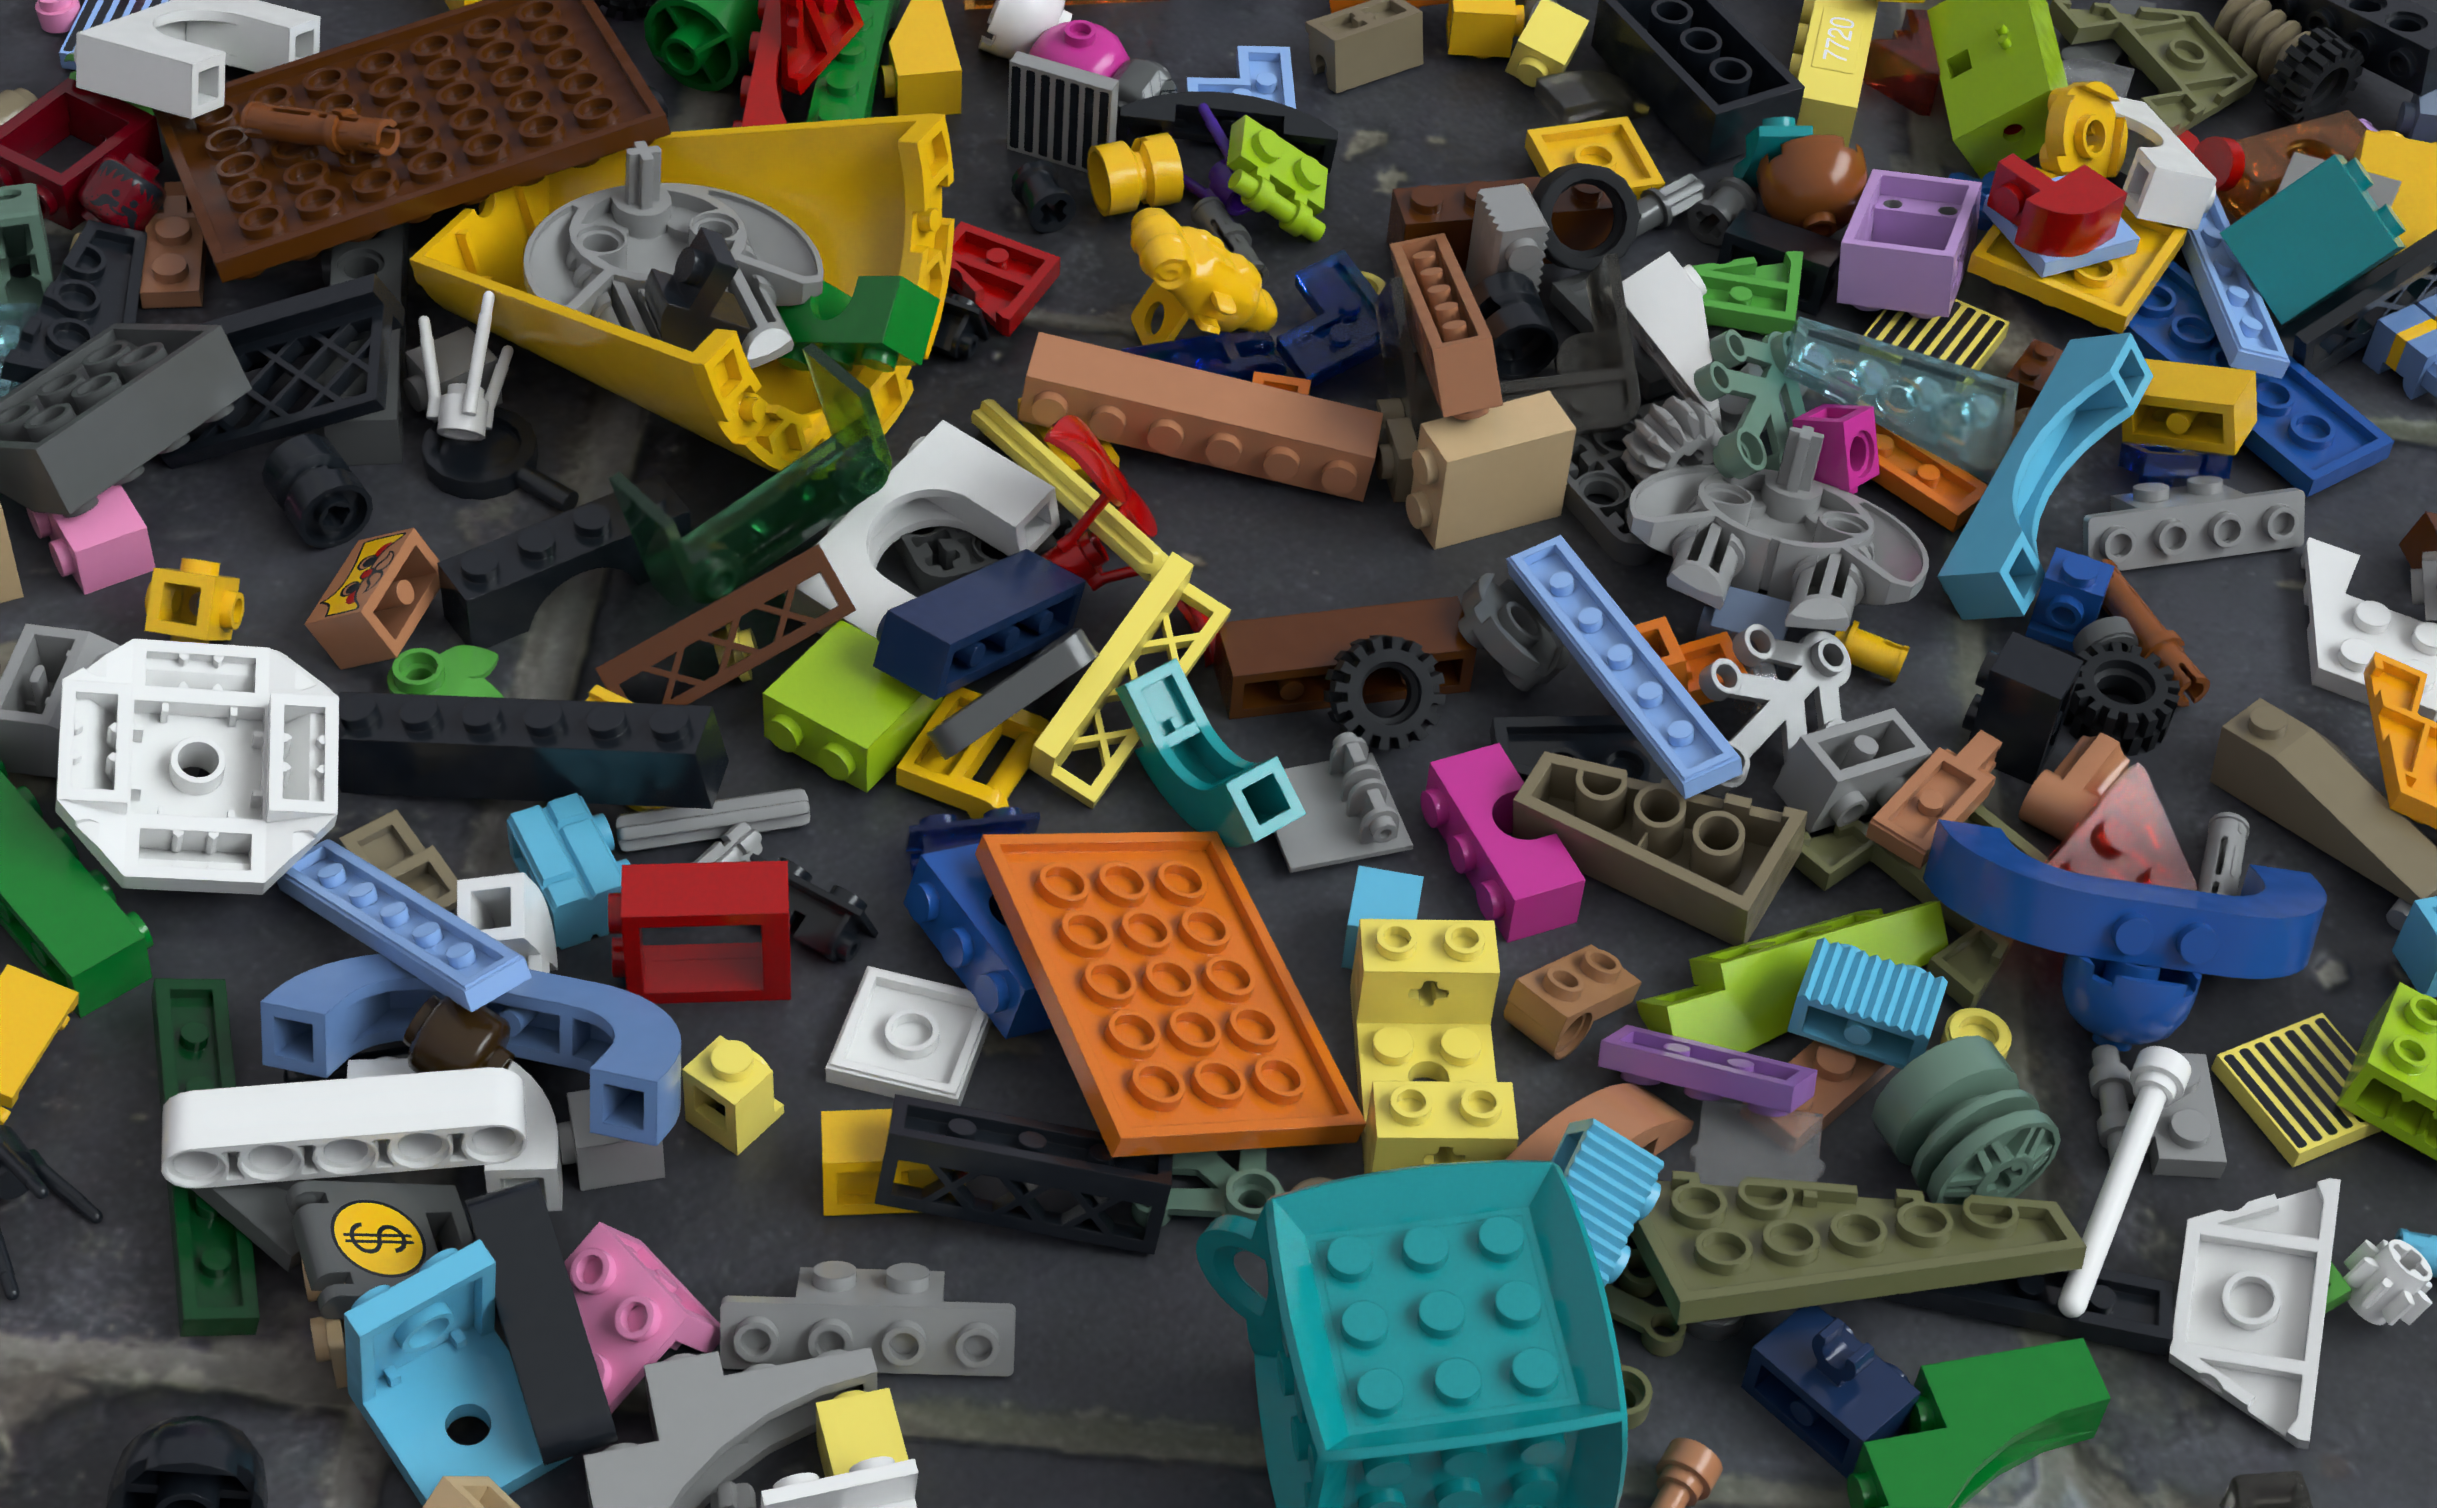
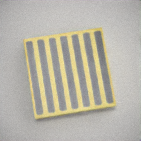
M1955 299L1949 317L1937 316L1935 318L1922 319L1914 317L1908 312L1884 309L1862 336L1858 352L1896 369H1899L1904 351L1960 367L1953 394L1960 397L2006 338L2010 322L1958 299Z
M2323 1013L2217 1054L2211 1067L2214 1074L2292 1168L2382 1131L2336 1105L2357 1052Z

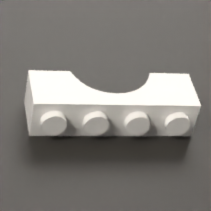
M2118 97L2120 102L2111 103L2115 109L2116 117H2125L2128 130L2127 150L2120 172L2127 175L2122 189L2128 193L2125 205L2138 219L2197 230L2203 214L2207 213L2214 203L2217 179L2145 102Z

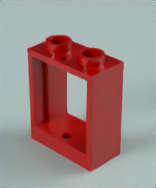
M788 861L622 865L621 893H608L609 934H622V937H612L613 978H626L627 991L639 995L654 1004L791 1000ZM761 925L762 942L643 945L642 928Z

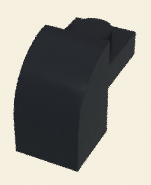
M701 227L690 246L683 249L680 253L673 275L653 268L650 270L645 285V301L663 342L693 352L715 329L737 331L741 344L751 330L735 295L725 291L739 267L722 233Z

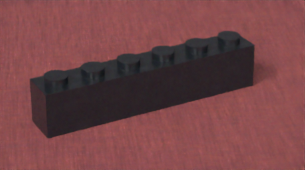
M366 692L339 693L338 786L342 793L544 802L578 793L579 796L583 797L585 803L712 809L729 763L713 706Z

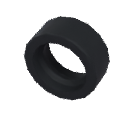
M1582 163L1558 167L1542 178L1532 193L1550 228L1546 233L1549 239L1545 241L1547 248L1544 250L1546 255L1544 258L1558 267L1585 272L1608 268L1625 256L1636 238L1640 219L1636 195L1623 177L1607 167ZM1579 184L1594 185L1605 192L1612 203L1614 213L1612 228L1605 241L1597 247L1585 251L1572 250L1561 243L1553 231L1551 221L1553 207L1560 194L1571 186Z

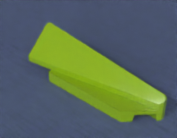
M1929 901L1887 914H1883L1881 908L1857 911L1691 958L1689 962L1694 985L1698 986L1636 1001L1638 1013L1648 1030L1745 1053L1787 1032L1796 997L1818 939L1826 938L1830 944L1839 942V944L1853 945L1862 951L1864 950L1869 957L1878 955L1882 961L1891 959L1895 965L1904 963L1905 965L1922 967L1929 963L1931 957L1949 945L1940 901Z

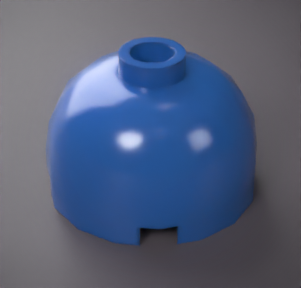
M2065 953L2060 984L2067 1011L2081 1027L2093 1033L2092 1040L2098 1045H2113L2119 1051H2129L2132 1045H2147L2168 1038L2187 1019L2196 1000L2202 974Z

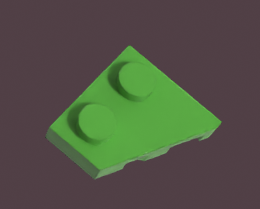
M1785 252L1783 263L1757 266V261L1754 257L1734 259L1726 264L1706 263L1693 265L1692 267L1700 275L1707 289V293L1703 295L1707 326L1715 325L1752 331L1761 335H1768L1774 331L1782 333L1793 331L1796 322L1803 252Z

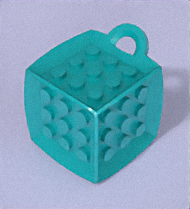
M1538 1160L1453 1162L1409 1166L1341 1178L1271 1196L1264 1204L1257 1221L1238 1215H1222L1217 1217L1196 1242V1255L1206 1279L1219 1296L1246 1319L1248 1341L1254 1352L1258 1408L1264 1450L1276 1508L1619 1507L1625 1480L1628 1452V1414L1620 1357L1609 1304L1597 1260L1572 1191L1561 1167L1556 1163ZM1238 1252H1251L1265 1260L1268 1275L1267 1298L1252 1288L1237 1272L1234 1265V1257Z

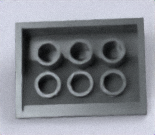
M114 323L1 397L0 492L33 512L63 514L66 518L79 516L94 508L99 502L97 496L112 485H122L139 477L145 471L143 464L154 456L172 452L185 445L190 440L188 433L199 425L217 421L230 414L234 410L233 402L252 390V387L222 326Z

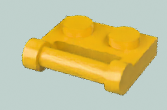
M961 687L944 697L896 767V785L965 810L976 823L982 826L996 827L1009 809L1007 801L1009 796L1029 768L1034 743L1050 722L1040 715L1021 709L954 756L944 760L927 736V733L982 695ZM1001 735L1015 739L1014 744L987 785L972 780Z

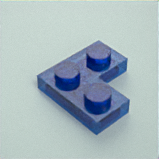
M1344 249L1295 273V287L1317 317L1278 335L1276 338V350L1296 378L1311 380V388L1403 343L1404 328Z

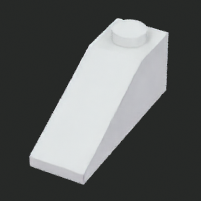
M1668 251L1612 288L1616 314L1683 400L1691 398L1695 403H1700L1711 414V418L1719 425V429L1723 433L1719 400L1716 399L1712 402L1705 400L1699 394L1694 383L1695 371L1713 362L1703 303V295L1707 293V289L1700 275L1690 264L1682 267L1670 251Z

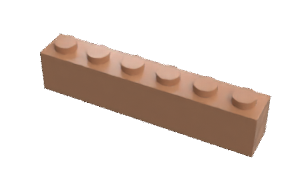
M1445 233L1389 244L1400 309L1443 418L1453 416L1459 420H1470L1486 415L1489 412V408L1503 406L1492 335Z
M1038 332L1025 378L1018 421L1048 428L1060 418L1066 415H1074L1079 417L1099 440L1361 502L1364 500L1374 465L1383 413L1043 332Z

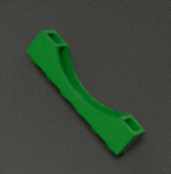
M854 0L864 26L817 77L807 122L871 118L880 58L887 33L891 28L895 27L900 0Z

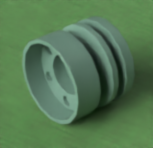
M1979 1035L1952 1039L1934 1046L1913 1059L1888 1082L1876 1099L1871 1115L1875 1129L1899 1162L1912 1167L1911 1173L1914 1182L1921 1191L1927 1193L1930 1203L1963 1205L1964 1200L1970 1195L2015 1198L2041 1176L2055 1158L2061 1142L2058 1127L2047 1114L2040 1112L2039 1104L2032 1094L2019 1089L2017 1074L1993 1043Z

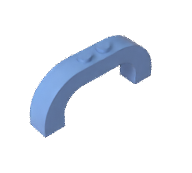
M381 954L343 959L310 969L284 982L260 1001L262 1065L328 1078L345 1061L364 1049L383 1043L403 1041L409 1024L422 1005L433 995L440 999L446 996ZM529 969L532 976L531 979L484 1005L509 1022L511 1029L506 1049L515 1054V1057L572 1068L590 1074V1133L658 1146L676 1124L681 1107V1034L673 1019L653 1002L614 986Z

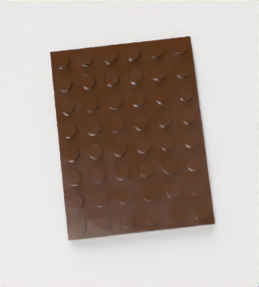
M482 0L226 82L224 106L193 119L152 108L222 283L234 279H251L260 275L267 268L291 260H308L317 256L324 249L348 241H365L374 237L378 231L405 222L419 223L429 219L436 212L460 204H476L487 199L490 194L514 186L534 185L543 180L547 175L571 167H588L595 164L601 157L628 148H634V142L646 141L649 146L655 139L671 134L665 112L594 0ZM251 101L332 112L335 108H347L355 111L357 115L364 117L393 119L397 123L394 128L400 130V142L397 150L391 156H381L362 151H353L350 155L334 154L323 146L249 138L244 134L248 128L241 127V114L246 104Z

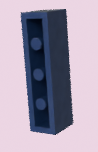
M1028 549L1022 550L888 610L881 619L877 629L876 637L879 645L873 667L929 698L937 700L1047 646L1073 628L1087 580Z

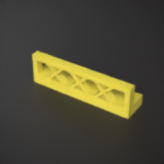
M1174 552L1168 557L1101 650L1099 656L1096 657L1033 745L1029 769L1091 809L1098 803L1141 742L1134 726L1131 729L1105 733L1100 711L1106 703L1121 701L1115 689L1126 675L1128 681L1138 677L1135 662L1140 655L1167 651L1168 660L1177 658L1187 677L1231 612V609L1189 583L1194 565ZM1180 600L1209 618L1199 633L1173 636L1169 615ZM1161 627L1163 638L1152 640ZM1188 648L1179 661L1177 649ZM1093 722L1095 734L1083 736ZM1120 744L1112 757H1110L1108 745ZM1098 747L1103 769L1091 786L1061 767L1072 751Z

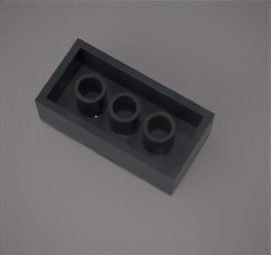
M1718 0L1598 1L1591 46L1705 165L1745 154L1746 135L1758 126H1762V120L1765 118L1793 117L1797 126L1805 86Z

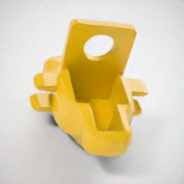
M1145 208L1135 214L1131 220L1130 245L1134 253L1139 256L1141 270L1154 281L1133 310L1131 321L1148 358L1161 360L1188 319L1195 321L1200 330L1220 335V331L1231 333L1236 329L1264 335L1275 326L1278 318L1277 306L1268 291L1262 288L1261 275L1253 263L1241 254L1230 252L1225 248L1221 239L1213 236L1207 230L1180 226L1164 209ZM1163 305L1164 319L1162 325L1153 334L1151 330L1153 315L1156 309Z

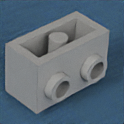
M1892 708L1800 736L1797 743L1786 753V763L1773 785V789L1788 807L1808 811L1806 829L1809 833L1835 824L1838 827H1842L1858 820L1861 816L1879 811L1931 756L1932 751L1899 712Z

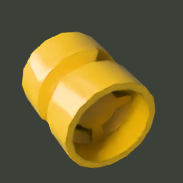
M1167 132L1135 138L1131 148L1123 140L1090 147L1087 159L1089 184L1095 205L1104 217L1136 211L1140 201L1143 204H1149L1151 208L1181 202L1184 191L1183 168L1177 146L1172 136Z

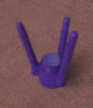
M1201 103L1198 106V111L1225 159L1220 160L1211 168L1208 175L1210 181L1208 189L1183 173L1184 189L1201 200L1210 196L1218 197L1230 215H1243L1251 209L1241 202L1239 194L1228 188V181L1235 172L1227 167L1229 140L1206 103Z

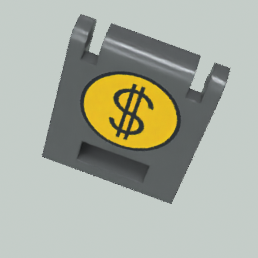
M305 1180L292 1185L286 1194L289 1211L294 1214L291 1224L311 1291H322L317 1298V1304L321 1316L325 1319H344V1313L351 1310L355 1301L367 1291L380 1285L393 1287L417 1274L422 1265L438 1253L434 1241L437 1236L442 1250L456 1248L459 1251L474 1242L455 1185Z

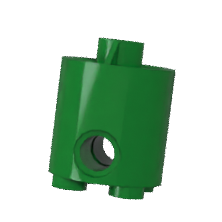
M657 0L650 7L644 20L645 39L656 61L666 73L677 81L700 91H719L731 84L750 64L749 45L751 34L753 31H761L762 21L758 17L759 0Z

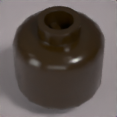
M435 995L430 997L416 1013L403 1037V1043L410 1047L408 1051L409 1067L416 1073L487 1067L508 1070L515 1057V1054L506 1049L511 1028L505 1018L486 1006L470 1012L447 996L443 999Z

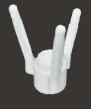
M486 291L483 294L467 384H449L447 394H441L430 319L424 315L418 319L428 392L426 418L437 420V433L446 438L462 441H481L485 439L486 430H492L494 409L514 353L513 348L509 345L502 348L484 397L485 390L480 385L493 317L495 294L492 291Z

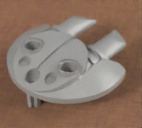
M646 141L634 142V148L626 149V177L624 186L593 192L566 203L544 218L528 239L523 259L524 284L527 293L663 341L645 301V285L650 270L653 268L673 275L680 253L683 249L690 246L701 227L722 233L739 267L725 291L735 295L751 328L741 344L751 369L771 362L793 350V339L776 306L800 305L805 303L810 296L815 298L823 292L824 270L822 259L810 237L797 224L777 210L737 193L694 184L661 183V148L658 145L648 146Z
M1803 425L1802 429L1793 426L1789 428L1779 471L1763 469L1740 480L1734 477H1724L1715 465H1692L1664 470L1645 478L1635 486L1631 493L1626 513L1628 527L1634 535L1653 549L1674 558L1667 576V587L1719 610L1724 605L1730 585L1758 593L1759 589L1767 590V596L1791 601L1785 618V627L1846 632L1850 625L1854 606L1857 604L1889 605L1906 602L1915 597L1924 585L1929 568V557L1927 550L1917 535L1895 516L1852 493L1814 480L1824 434L1814 432V427Z

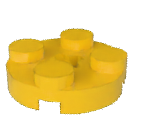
M2099 81L2075 82L2067 87L2052 90L2047 102L2049 114L2046 122L2045 143L2039 152L2040 166L2043 170L2063 176L2085 164L2104 178L2117 176L2126 155L2128 130L2125 117H2116L2115 109L2111 102H2120L2110 86Z

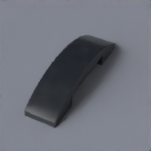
M1180 92L1153 96L1121 106L1116 142L1123 140L1130 148L1135 138L1166 132L1175 139L1216 143L1198 111L1199 104L1206 103L1228 140H1230L1231 125L1246 114L1265 128L1274 131L1279 137L1306 155L1315 158L1321 165L1328 168V173L1331 172L1338 141V131L1323 121L1287 105L1234 93Z

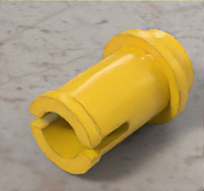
M1854 620L1852 625H1849L1846 632L1836 631L1834 636L1846 647L1852 665L1890 679L1893 683L1896 682L1910 649L1909 646H1902L1859 629L1860 622Z

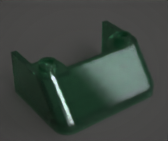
M811 343L802 350L832 436L684 537H680L675 522L622 473L617 472L609 478L650 581L655 590L670 604L680 607L715 602L728 595L855 506L877 493L887 482L892 467V458L870 390L815 344Z

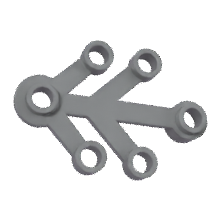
M1753 624L1734 637L1732 647L1736 658L1742 664L1749 667H1755L1762 662L1792 668L1793 674L1787 681L1741 673L1739 667L1733 661L1726 658L1717 659L1701 670L1699 685L1709 699L1723 701L1729 697L1764 704L1728 741L1741 757L1743 774L1706 790V793L1721 796L1740 786L1747 778L1750 768L1749 758L1780 725L1785 765L1786 753L1797 743L1800 736L1807 734L1804 700L1812 691H1814L1818 729L1816 731L1846 722L1841 717L1839 687L1848 681L1852 667L1846 647L1836 636L1826 631H1813L1804 636L1799 643L1775 639L1770 630L1765 626ZM1750 639L1757 645L1758 652L1752 647ZM1716 673L1723 678L1725 686L1719 682Z

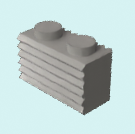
M1525 184L1480 189L1477 193L1465 279L1469 282L1470 289H1473L1483 279L1496 273L1513 271L1526 275L1533 281L1537 292L1540 291L1538 285L1541 283L1539 277L1543 274L1541 267L1544 266L1542 259L1546 256L1544 250L1547 248L1545 241L1549 239L1546 233L1550 228Z

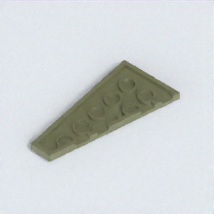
M1673 1170L1671 1181H1656L1661 1185L1659 1198L1651 1212L1644 1219L1635 1222L1634 1231L1630 1234L1677 1325L2082 1269L2087 1248L2056 1201L1970 1195L1964 1200L1963 1205L1930 1203L1925 1201L1923 1191L1896 1189L1894 1199L1858 1197L1857 1185L1746 1176V1178L1740 1181L1738 1187L1700 1183L1698 1172Z

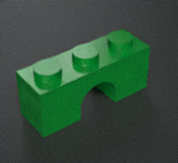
M858 276L852 297L823 280V292L817 297L810 296L805 303L800 305L776 306L794 342L793 350L777 358V361L786 367L800 371H810L812 365H824L828 368L844 372L852 371L853 365H865L882 372H894L896 366H921L940 299L902 276Z

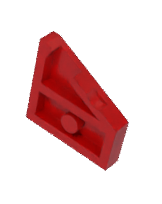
M780 0L781 68L784 90L801 96L864 26L854 0Z
M961 221L954 229L952 262L948 284L961 296L976 303L982 310L984 318L1000 334L1010 337L1059 277L1061 257Z

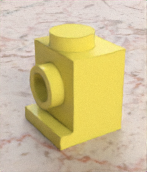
M720 1035L682 1069L685 1120L737 1156L784 1114V1104L774 1098L773 1070L770 1069L766 1061L759 1054L752 1051L747 1044L741 1041L727 1040ZM721 1104L725 1106V1116L716 1110Z

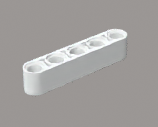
M487 1067L182 1092L169 1098L163 1105L161 1172L167 1181L176 1186L184 1188H211L504 1163L519 1157L526 1149L527 1129L524 1084L521 1077L511 1070Z

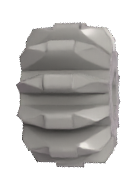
M1672 395L1665 401L1662 407L1652 403L1649 414L1643 419H1634L1636 424L1635 431L1627 434L1622 439L1627 449L1624 451L1621 459L1626 464L1627 470L1635 477V481L1639 484L1645 478L1664 470L1692 465H1710L1714 462L1713 449L1718 445L1719 439L1724 434L1720 431L1719 425L1711 418V414L1700 403H1695L1691 398L1681 401Z

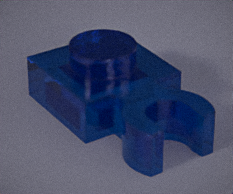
M2122 443L2118 466L2139 474V483H2163L2172 487L2174 486L2175 478L2216 476L2222 479H2230L2233 456L2154 444Z

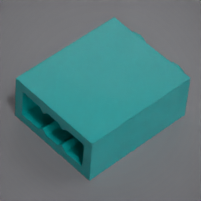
M2334 154L2219 233L2281 325L2290 324L2406 247L2399 238V235L2406 231L2404 225L2387 203L2380 208L2377 206L2367 191L2374 183L2363 165L2355 157L2347 162L2343 155Z

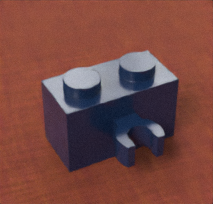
M1818 1305L1799 1308L1753 1346L1741 1388L1847 1479L1854 1472L1864 1442L1901 1436L1907 1432L1911 1413L1921 1393L1910 1384L1906 1375L1898 1367L1884 1362L1875 1354L1874 1347L1868 1342L1865 1344L1860 1342L1842 1320L1828 1315Z

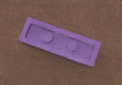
M1625 1025L1602 1039L1600 1043L1598 1066L1621 1072L1620 1077L1629 1083L1656 1085L1664 1082L1684 1087L1683 1092L1685 1095L1704 1101H1717L1726 1097L1748 1103L1747 1108L1750 1111L1763 1116L1781 1117L1788 1115L1811 1099L1815 1093L1816 1069L1644 1028Z

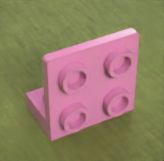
M599 1222L564 1261L611 1414L644 1378V1365L657 1363L669 1348L677 1350L684 1344L701 1352L709 1353L720 1343V1323L641 1240Z

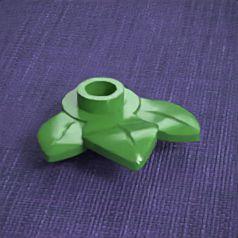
M472 645L454 646L440 654L427 648L406 650L395 658L387 675L388 689L391 694L504 698L485 679L496 667L499 660L498 654Z

